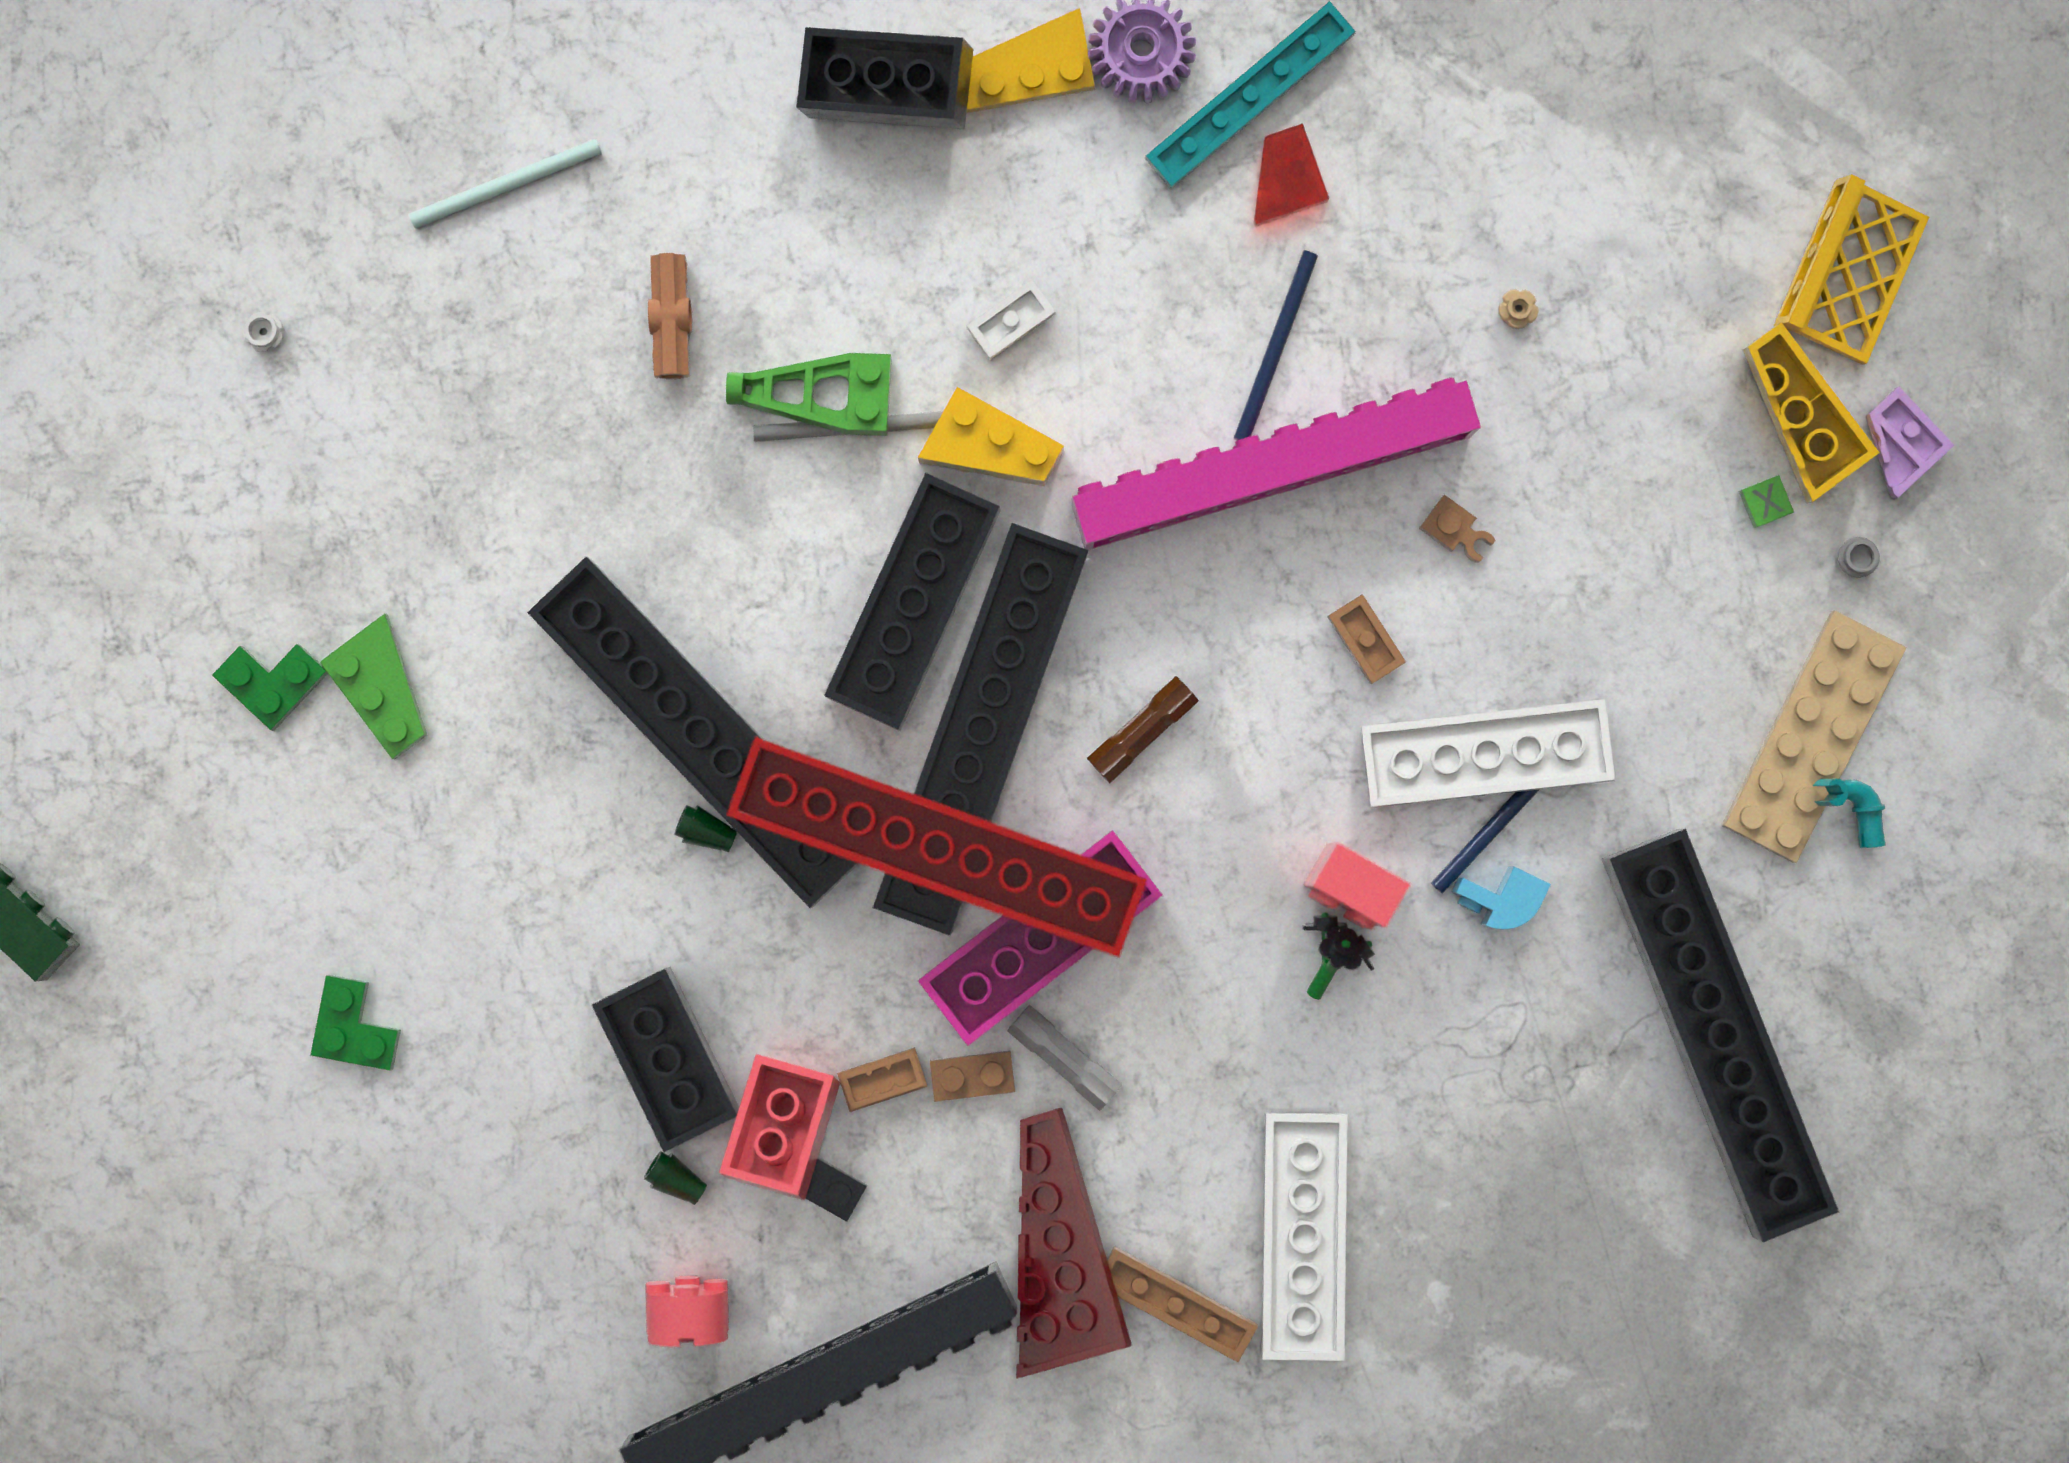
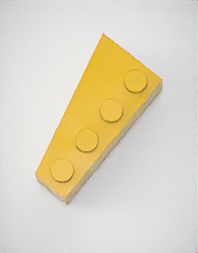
M1782 322L1743 349V353L1806 503L1814 502L1880 453Z

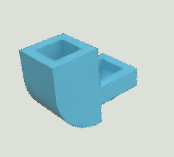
M1508 866L1496 893L1465 878H1458L1451 892L1460 896L1459 905L1480 914L1482 908L1487 909L1481 925L1495 929H1512L1525 924L1538 912L1551 884L1519 868Z

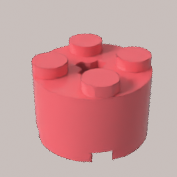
M691 1275L675 1277L674 1285H670L668 1281L645 1283L646 1333L649 1344L680 1347V1342H694V1346H703L724 1342L728 1339V1280L709 1279L704 1280L703 1284H700V1277Z

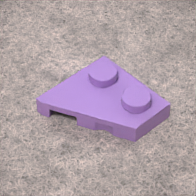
M1899 386L1866 415L1874 445L1880 452L1878 458L1887 488L1894 500L1899 498L1954 446L1946 435Z

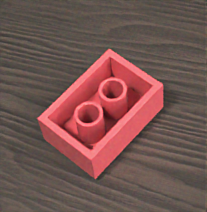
M1326 843L1303 885L1311 889L1308 897L1331 909H1337L1340 906L1346 910L1343 915L1344 918L1361 928L1373 930L1375 926L1387 927L1411 884L1340 843Z
M756 1054L719 1173L727 1179L805 1201L840 1082L832 1075Z

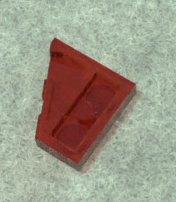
M1303 123L1265 136L1253 220L1255 227L1329 201V196Z

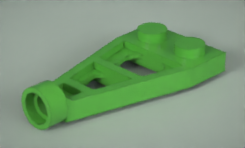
M847 353L752 373L728 372L726 378V402L730 405H744L745 407L847 435L887 436L891 354ZM837 376L848 380V404L844 409L832 410L815 403L813 391L817 382ZM802 380L804 382L803 402L791 404L776 401L773 398L774 385L779 381ZM746 385L752 387L750 395L746 394Z

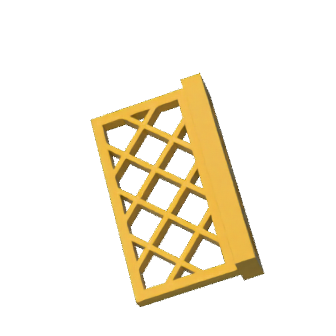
M1851 174L1835 180L1773 326L1782 322L1788 332L1793 331L1863 365L1867 364L1929 216L1864 185L1865 180ZM1862 197L1874 202L1879 219L1864 225L1857 210ZM1886 209H1888V210H1890V211H1892V212H1894V213L1888 215ZM1901 215L1913 221L1914 224L1908 238L1897 242L1890 219ZM1851 223H1853L1854 229L1849 230ZM1881 223L1889 245L1872 252L1864 229ZM1856 233L1864 255L1847 261L1842 244L1846 236ZM1905 244V246H1904V248H1903V250H1902V253H1901V250H1900V247H1899V246ZM1891 250L1896 267L1892 275L1882 278L1874 256ZM1837 259L1839 265L1833 267L1834 262ZM1866 260L1873 282L1856 288L1849 266ZM1841 270L1848 292L1831 298L1826 281L1830 273ZM1889 281L1887 288L1885 289L1884 283ZM1875 287L1880 304L1877 311L1866 315L1858 293ZM1821 295L1823 302L1817 304ZM1850 296L1857 319L1841 325L1833 303ZM1825 306L1832 329L1821 333L1808 327V323L1814 310ZM1873 318V321L1870 325L1868 320ZM1859 323L1865 337L1860 351L1848 346L1843 329ZM1834 333L1837 340L1829 337L1828 335Z

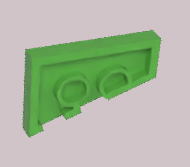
M384 613L321 660L320 663L392 759H396L426 737L427 733L413 690L410 688L403 667L402 656L397 648L388 614Z

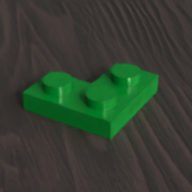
M296 644L271 672L243 646H239L212 676L267 728L275 731L328 673L300 644Z
M326 975L310 1056L390 1071L394 1067L401 1030L361 1022L369 982Z

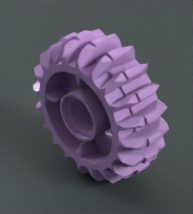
M1116 0L1118 12L1106 6L1103 9V15L1107 21L1095 19L1093 27L1099 33L1089 34L1088 43L1096 46L1088 51V58L1093 61H1099L1092 66L1093 74L1107 73L1101 80V86L1106 88L1115 82L1116 86L1113 95L1119 98L1124 89L1129 90V102L1135 103L1137 92L1144 93L1145 103L1152 102V91L1154 90L1157 91L1161 99L1167 98L1168 92L1165 84L1174 90H1178L1181 87V82L1176 75L1188 78L1191 70L1184 63L1195 62L1196 54L1186 49L1196 45V38L1184 36L1191 31V22L1177 24L1183 16V11L1178 8L1169 14L1170 0H1163L1160 7L1154 5L1155 0H1147V4H1141L1140 0H1132V5L1127 6L1125 0ZM1144 40L1150 43L1153 51L1147 56H1138L1131 50V45L1136 41Z

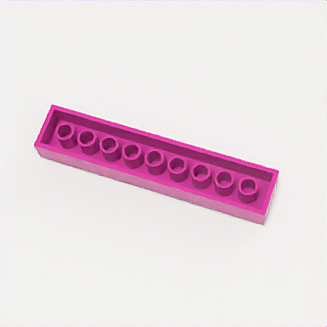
M1454 377L1432 383L1431 388L1419 395L1416 394L1415 389L1406 390L1392 395V399L1387 401L1385 405L1377 406L1376 400L1365 402L1352 407L1353 411L1344 417L1338 418L1337 412L1328 413L1314 418V422L1310 424V427L1300 430L1297 423L1274 430L1275 434L1266 440L1260 441L1259 436L1254 435L1236 441L1232 450L1220 452L1219 447H1213L1197 452L1194 461L1181 464L1180 458L1157 464L1155 472L1142 476L1141 470H1135L1117 476L1118 480L1113 485L1103 487L1102 482L1098 481L1078 488V495L1072 496V508L1084 549L1091 550L1471 438L1481 428L1468 382L1466 380L1456 383Z

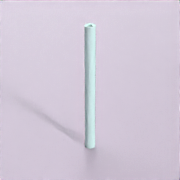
M593 139L410 213V219L414 228L417 229L602 154L597 140Z

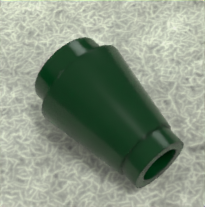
M686 805L674 835L683 838L682 843L729 852L737 832L697 805L696 808Z
M660 1151L644 1175V1180L651 1183L650 1188L686 1202L688 1201L693 1205L699 1201L707 1187V1184L701 1181L673 1153L667 1155Z

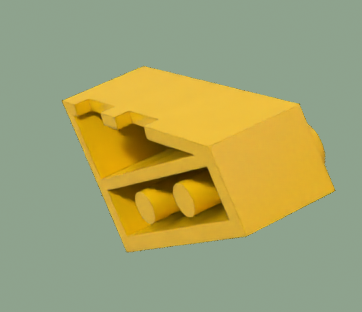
M957 387L921 450L918 461L920 464L936 465L963 472L979 473L1006 480L1045 486L1064 451V445Z

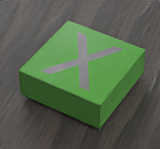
M1779 475L1739 491L1754 528L1794 513Z

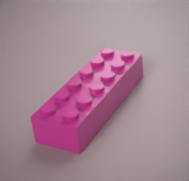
M1113 830L1081 854L1147 879L1134 917L1163 896ZM1002 915L926 973L918 982L963 1041L969 1046L1094 948Z

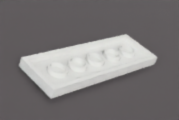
M1605 699L1361 726L1370 808L1615 781Z
M1265 1112L1262 1285L1263 1360L1344 1361L1347 1114Z

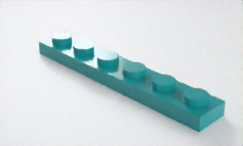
M1329 1L1145 156V160L1168 187L1172 189L1351 39L1356 31Z

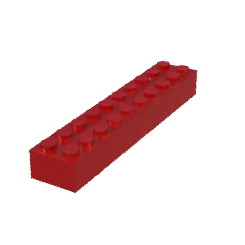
M758 737L754 739L727 815L1118 958L1120 957L1147 882L1146 878Z

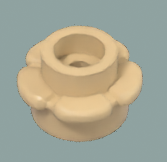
M1517 289L1506 292L1502 297L1503 302L1498 308L1501 319L1515 329H1521L1526 327L1527 323H1533L1539 311L1535 305V296L1527 290L1519 292ZM1516 305L1522 306L1521 312L1515 310Z

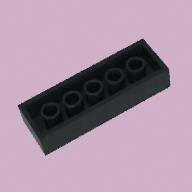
M925 473L824 694L826 698L901 731L999 516V505Z

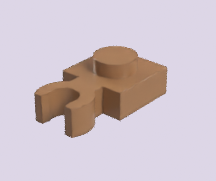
M1445 494L1419 527L1420 530L1451 552L1458 543L1464 547L1465 555L1471 561L1477 563L1483 557L1474 550V542L1476 540H1483L1491 546L1496 541L1490 533L1474 531L1470 528L1477 518Z

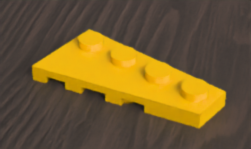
M1080 8L974 55L966 113L1094 90L1095 84L1090 59L1088 58V47Z

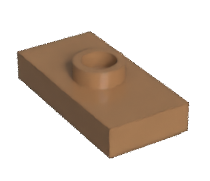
M915 1047L837 1073L850 1112L928 1086Z

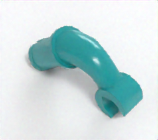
M1819 779L1814 783L1813 786H1825L1829 793L1824 800L1814 801L1819 806H1841L1846 800H1850L1853 803L1852 812H1856L1858 823L1859 848L1886 846L1882 822V810L1885 809V805L1881 804L1878 794L1871 786L1858 780L1842 781L1841 779Z

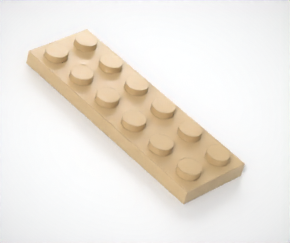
M1835 610L1831 611L1721 826L1792 863H1797L1826 807L1819 806L1814 801H1822L1829 794L1825 786H1813L1814 783L1819 779H1840L1907 647Z

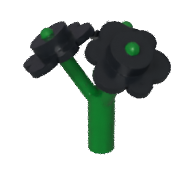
M1324 912L1322 915L1313 916L1312 923H1305L1303 925V930L1321 931L1322 938L1319 944L1322 964L1307 989V994L1310 997L1320 1000L1336 971L1343 966L1348 970H1356L1361 965L1363 959L1371 971L1375 969L1369 959L1375 955L1371 948L1372 942L1366 941L1362 934L1358 936L1353 929L1348 928L1347 923L1338 922L1337 915H1329L1327 912Z

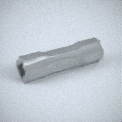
M1030 1004L1007 1030L1028 1050L1036 1053L1073 1085L1076 1091L1099 1111L1122 1086L1102 1066L1093 1062L1057 1031L1053 1024Z

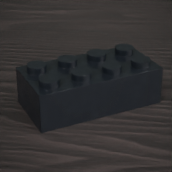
M805 27L796 108L808 118L965 129L974 49L961 37Z
M671 967L654 973L592 1004L594 1012L663 1153L737 1117L739 1110L737 1101Z

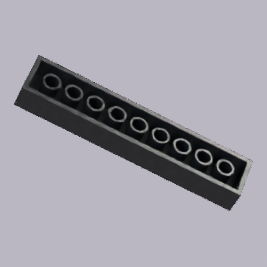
M1011 523L914 791L915 795L992 822L1089 550ZM885 873L873 908L950 936L963 901Z
M586 556L527 612L809 908H813L859 864L727 815L755 737L763 738L592 559Z
M1675 829L1602 858L1601 860L1752 1237L1761 1242H1766L1839 1213L1686 829Z
M993 1262L629 1435L620 1447L619 1452L625 1463H713L724 1455L727 1456L728 1460H732L748 1452L751 1449L749 1445L754 1443L755 1440L764 1437L765 1442L775 1440L788 1432L787 1427L793 1422L800 1419L803 1425L813 1422L826 1414L824 1410L833 1403L839 1402L841 1407L851 1404L863 1397L862 1392L865 1388L876 1384L878 1389L884 1388L900 1379L899 1374L911 1366L914 1367L915 1371L922 1370L938 1361L936 1356L951 1348L953 1353H957L975 1344L974 1338L987 1330L990 1336L1010 1328L1013 1325L1011 1321L1017 1317V1304L997 1262Z

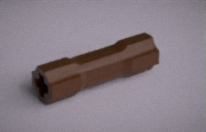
M1175 676L1115 735L1109 737L1088 756L1087 760L1110 784L1145 748L1171 724L1177 722L1199 700Z

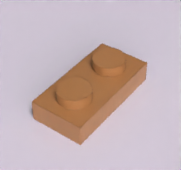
M1363 594L1327 616L1370 685L1406 663Z
M1011 1051L930 1060L934 1102L1015 1092Z

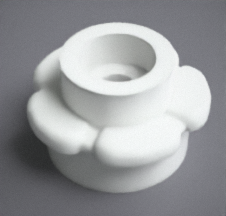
M257 312L249 317L243 328L244 339L251 343V347L254 350L266 352L270 347L275 348L281 343L283 333L281 332L282 323L273 314L266 315L264 312ZM266 328L267 334L262 336L260 330Z

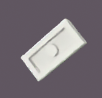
M1031 279L966 326L989 360H992L1054 316L1056 311L1033 279Z

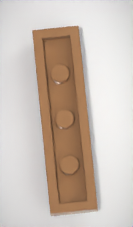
M1116 1246L1113 1247L1107 1261L1119 1298L1230 1359L1239 1362L1258 1328L1257 1323Z

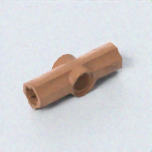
M659 253L650 256L652 299L648 300L650 335H653L654 377L681 379L690 377L688 334L692 333L690 298H687L685 254Z

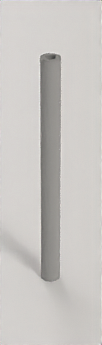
M943 411L889 415L888 432L934 428ZM803 422L753 426L755 442L847 435Z

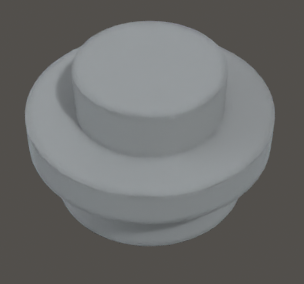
M1863 537L1849 539L1841 546L1838 553V562L1843 572L1855 578H1862L1873 573L1880 560L1876 545L1871 540Z

